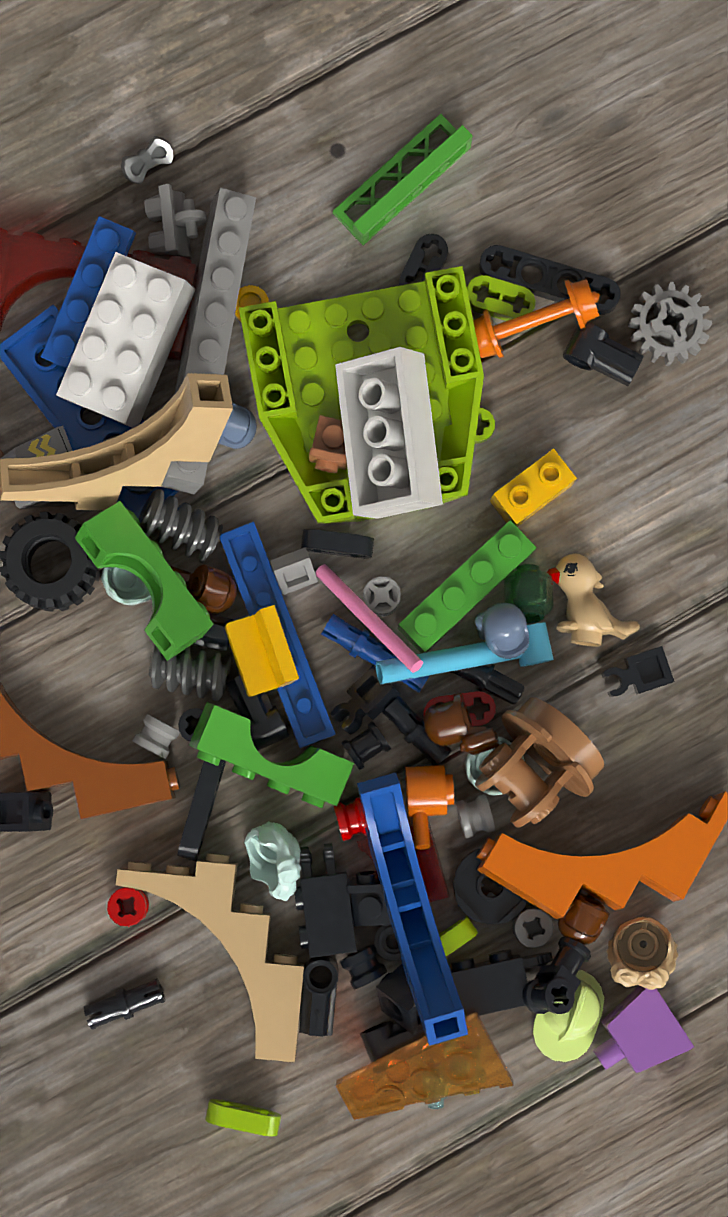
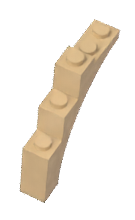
M188 373L178 392L161 410L142 424L96 445L62 454L32 458L0 459V500L75 502L76 510H106L117 503L123 486L161 487L171 461L210 462L233 410L228 376Z
M207 853L206 860L197 861L195 875L189 874L190 867L167 865L166 872L151 871V863L128 861V868L117 869L116 885L147 891L177 904L199 919L221 941L237 965L250 996L256 1027L255 1059L295 1062L305 963H298L297 956L288 954H274V960H267L271 913L263 912V905L241 903L240 910H233L238 863H229L230 855Z

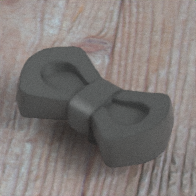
M154 136L146 149L143 148L137 152L138 155L123 157L121 169L127 180L132 183L142 184L147 170L155 164L172 163L173 148L166 139Z

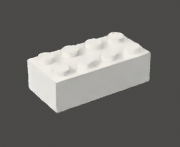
M115 252L56 395L131 428L138 426L196 289L184 279Z
M397 347L335 364L353 516L379 519L443 505L424 353Z

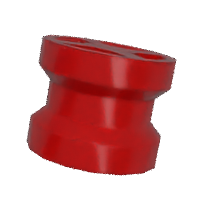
M360 797L348 805L341 802L337 806L334 805L343 841L351 839L353 834L362 833L367 835Z
M128 887L116 890L108 901L107 911L109 917L120 926L129 927L139 923L146 917L149 911L147 895L143 890Z

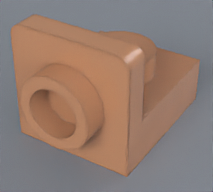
M319 416L313 445L309 452V462L316 463V469L328 473H337L338 469L347 470L342 420Z

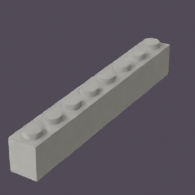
M220 187L210 203L195 282L196 290L192 298L174 395L178 392L188 373L224 375L256 197ZM171 461L161 487L195 494L204 485L208 462Z

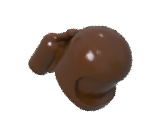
M205 564L200 565L193 573L170 566L173 571L178 572L183 577L187 590L197 602L202 603L206 607L208 612H225L234 603L237 587L234 579L228 573Z
M462 693L455 694L452 701L430 706L425 712L424 728L428 738L435 744L447 746L462 742L460 750L471 755L494 749L500 745L497 733L493 728L487 729L486 727L472 726Z
M579 889L564 917L558 918V929L561 935L572 938L584 946L595 942L610 915L605 910V904Z

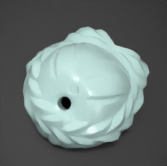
M268 821L262 826L252 829L245 838L244 844L250 860V875L252 879L266 883L271 896L287 901L296 891V881L300 877V847L297 839L281 824Z

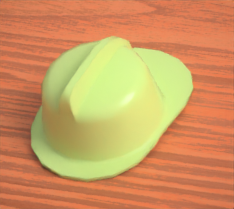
M579 970L576 975L581 982L575 992V1001L569 1012L565 1014H553L551 1012L536 1014L534 1020L533 1035L535 1043L545 1056L554 1061L567 1062L575 1060L587 1052L593 1042L604 1006L602 988L592 975L583 970Z

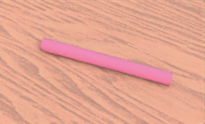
M326 564L321 565L316 570V576L412 673L422 667L423 661Z

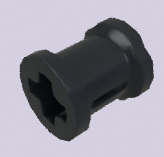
M189 709L180 717L178 723L179 732L187 741H191L194 734L190 735L188 731L192 727L189 720L192 717L199 720L203 709Z
M373 721L368 724L367 730L352 740L348 741L345 739L341 742L359 770L364 768L366 761L381 751L388 752L391 750L388 742Z

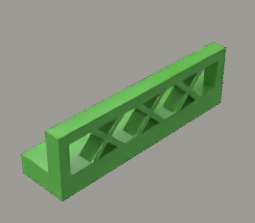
M440 114L335 208L333 215L364 246L470 150L473 135L463 125L456 130ZM441 128L449 138L437 149H429V137ZM425 141L424 149H417ZM408 156H424V160L409 174L402 173V161ZM398 166V173H390ZM381 180L397 181V185L382 198H375V186ZM371 190V198L364 197ZM355 204L370 205V209L355 223L346 215V212Z

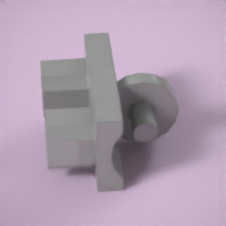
M172 185L158 186L159 194L144 200L145 213L148 219L153 222L162 220L163 223L162 231L149 234V249L158 256L173 255L180 260L192 258L190 238L198 237L197 226L207 222L206 212L195 210L194 200L185 199V194L172 190Z

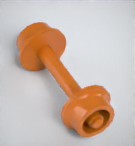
M568 279L564 282L570 298L497 325H494L488 309L484 310L481 317L473 320L481 359L493 355L499 358L504 357L500 339L574 312L580 329L585 328L587 321L599 316L595 303L598 302L600 294L595 291L591 292L587 279L578 282H571Z

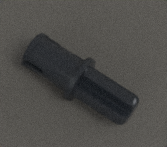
M493 664L490 667L483 665L450 671V673H454L478 686V691L481 692L484 689L512 705L519 701L524 691V686L521 683L494 670L495 665Z

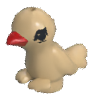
M576 553L566 555L558 562L556 567L548 569L544 576L557 583L567 596V621L558 623L556 629L558 632L572 633L571 643L599 647L602 643V635L610 634L620 639H625L639 630L640 625L638 621H619L614 618L605 604L593 593V588L599 589L604 586L599 582L602 576L596 571L594 565L587 557Z

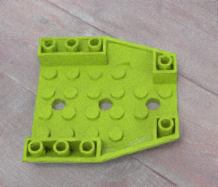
M463 266L425 273V281L283 308H277L276 301L239 308L259 419L318 524L359 522L375 519L353 516L348 468L347 470L338 469L337 473L318 470L315 468L316 463L309 462V452L313 445L320 415L342 420L335 364L397 347L424 353L442 501L446 503L468 496L484 373ZM354 324H363L368 328L369 335L365 340L355 342L348 337V329Z

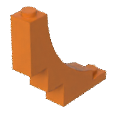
M725 791L715 795L714 798L709 796L698 814L702 817V820L688 813L679 817L668 828L649 841L632 849L601 856L559 855L525 845L503 833L496 836L494 840L488 837L477 855V858L482 860L477 870L555 919L564 917L579 889L613 910L625 907L639 881L673 902L683 900L728 820V792Z

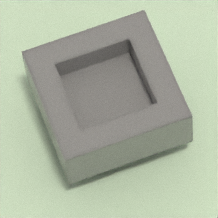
M306 547L270 560L282 595L318 582Z

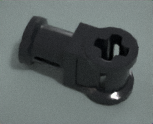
M569 937L560 938L558 942L559 950L551 964L542 965L536 977L525 986L523 1000L529 1011L535 1014H545L547 1012L565 1014L573 1007L575 992L581 982L576 975L583 962H588L591 957L590 950L582 943Z

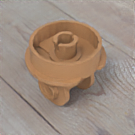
M534 697L529 698L518 711L507 710L502 715L503 725L514 741L509 746L506 743L500 744L482 761L479 766L482 773L476 780L475 786L482 792L494 785L502 794L509 796L508 800L517 808L510 819L516 828L522 827L530 821L536 824L544 819L558 804L560 798L557 794L562 787L583 797H587L593 792L592 780L604 768V760L591 740L570 719L550 704ZM525 752L549 775L545 781L522 759Z

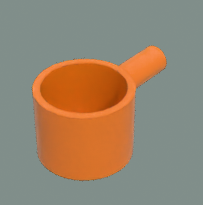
M444 765L405 767L408 817L413 818L415 849L430 848L428 816L447 815V805H454L453 775L445 774Z

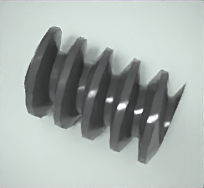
M154 490L147 499L138 518L140 524L142 522L146 524L145 534L147 537L157 529L159 530V543L162 544L171 536L173 537L171 549L176 550L182 543H185V556L190 557L198 549L200 550L198 562L204 563L215 549L221 536L223 525L218 526L219 521L217 517L209 516L205 519L203 510L196 509L191 513L192 508L189 503L183 502L178 506L177 497L170 495L164 500L163 490Z
M154 645L149 667L152 687L159 689L166 680L167 690L174 692L181 683L182 693L189 695L196 686L197 696L202 699L211 689L213 701L219 702L227 687L226 683L230 675L232 655L226 665H222L220 653L216 652L211 662H208L205 650L201 649L196 659H193L191 649L187 647L181 656L176 655L167 661L156 645Z

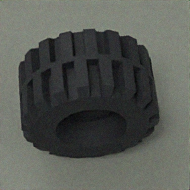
M40 512L39 517H34L32 514L24 517L26 522L21 526L16 523L11 528L14 531L12 536H5L2 542L6 547L5 551H0V560L3 562V567H0V573L7 581L5 582L6 586L17 598L36 609L40 608L44 611L54 612V609L68 610L72 604L78 606L84 601L82 599L87 593L91 595L95 588L92 585L95 580L99 581L101 574L75 539L82 525L73 518L70 519L65 514L57 512L56 515H51L49 512ZM53 541L62 542L71 551L72 559L68 572L63 578L54 583L43 584L37 581L31 572V560L35 551L45 543Z

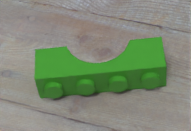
M121 501L83 523L75 539L97 568L117 567L130 571L140 578L148 588L153 608L150 621L144 631L167 661L201 639L214 625L210 620L206 607L193 598L187 590L183 577L178 572L172 570L163 558V552L159 545L147 537L140 527L137 516L131 510H127Z
M510 520L398 624L397 629L420 653L428 652L487 594L518 568L537 547Z
M206 702L189 743V746L199 750L197 758L216 766L219 765L221 759L234 764L233 773L254 780L256 774L269 778L267 786L285 794L289 793L290 788L303 792L302 801L319 808H323L325 802L335 806L338 805L354 765L351 761L311 745L292 760L285 762L268 761L257 751L253 744L250 733V719Z

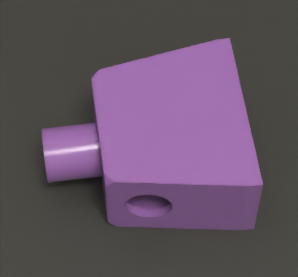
M639 985L603 1019L602 1024L611 1038L593 1049V1052L605 1070L625 1058L629 1066L638 1073L694 1048V1045L656 988L654 990L646 989Z

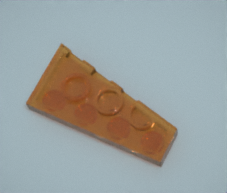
M475 1012L465 1017L468 1035L429 1046L425 1036L337 1079L336 1088L353 1119L356 1120L403 1110L404 1106L425 1102L426 1105L440 1102L441 1098L464 1094V1096L480 1093L481 1089L499 1086L501 1089L514 1086L513 1078L478 1013Z

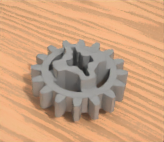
M674 282L668 284L666 291H663L659 284L654 285L652 296L643 292L639 298L641 304H634L631 310L637 317L630 319L628 327L637 329V331L630 339L632 342H642L643 345L639 350L640 354L646 353L648 350L652 352L651 362L653 363L662 356L666 366H670L674 357L677 356L678 360L683 364L688 359V352L696 356L701 350L699 344H705L710 337L703 332L712 325V321L703 319V316L710 310L709 306L699 307L697 303L701 298L700 293L691 298L688 296L689 286L687 285L680 292L676 291ZM654 307L655 319L646 324L647 313L650 308ZM666 318L669 323L675 322L677 324L674 330L671 325L664 326L663 322ZM694 324L692 337L687 342L685 329ZM655 340H658V341H660V342L666 344L667 346L661 345V344H659L658 342H656Z

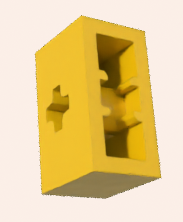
M553 448L492 495L490 502L506 523L511 520L518 527L569 489L577 478Z

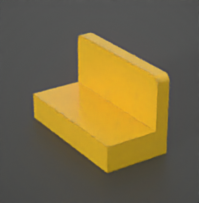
M275 605L260 609L252 616L235 620L225 625V631L249 697L292 684L299 679Z

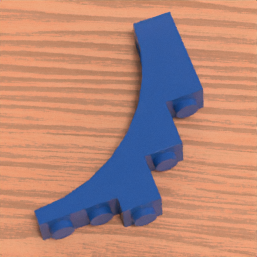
M392 773L357 783L366 823L365 830L370 853L383 889L387 913L399 945L404 972L428 1044L431 1046L468 1035L464 1009L445 956L418 863L397 774Z

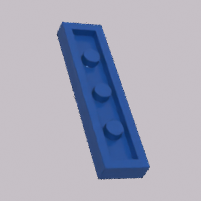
M98 217L41 358L68 368L114 254L117 252L125 256L128 255L136 236L135 231L103 217Z

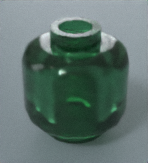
M534 564L518 566L517 571L510 573L504 580V603H510L518 607L524 614L526 623L542 621L545 615L549 614L554 607L552 576L545 571H541L539 566Z

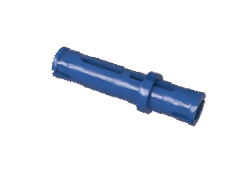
M334 613L321 633L322 636L350 651V656L354 658L358 656L375 667L377 661L397 658L384 644L371 637V632L366 629L361 631ZM429 676L409 678L401 682L419 693Z

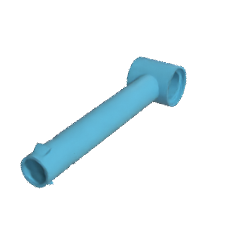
M546 622L527 625L529 647L516 658H501L488 648L486 642L416 654L423 661V665L414 673L398 658L377 661L376 674L380 684L515 659H519L520 667L552 661L554 659Z

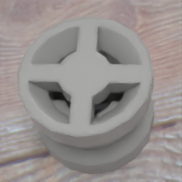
M379 576L366 584L363 591V602L378 617L391 615L399 606L401 592L394 580L389 577Z
M147 714L143 720L145 726L142 732L136 734L132 741L166 759L170 752L168 748L170 742L177 739L180 732Z
M486 794L477 796L475 801L466 802L460 800L455 802L465 839L473 837L477 831H495L494 820Z

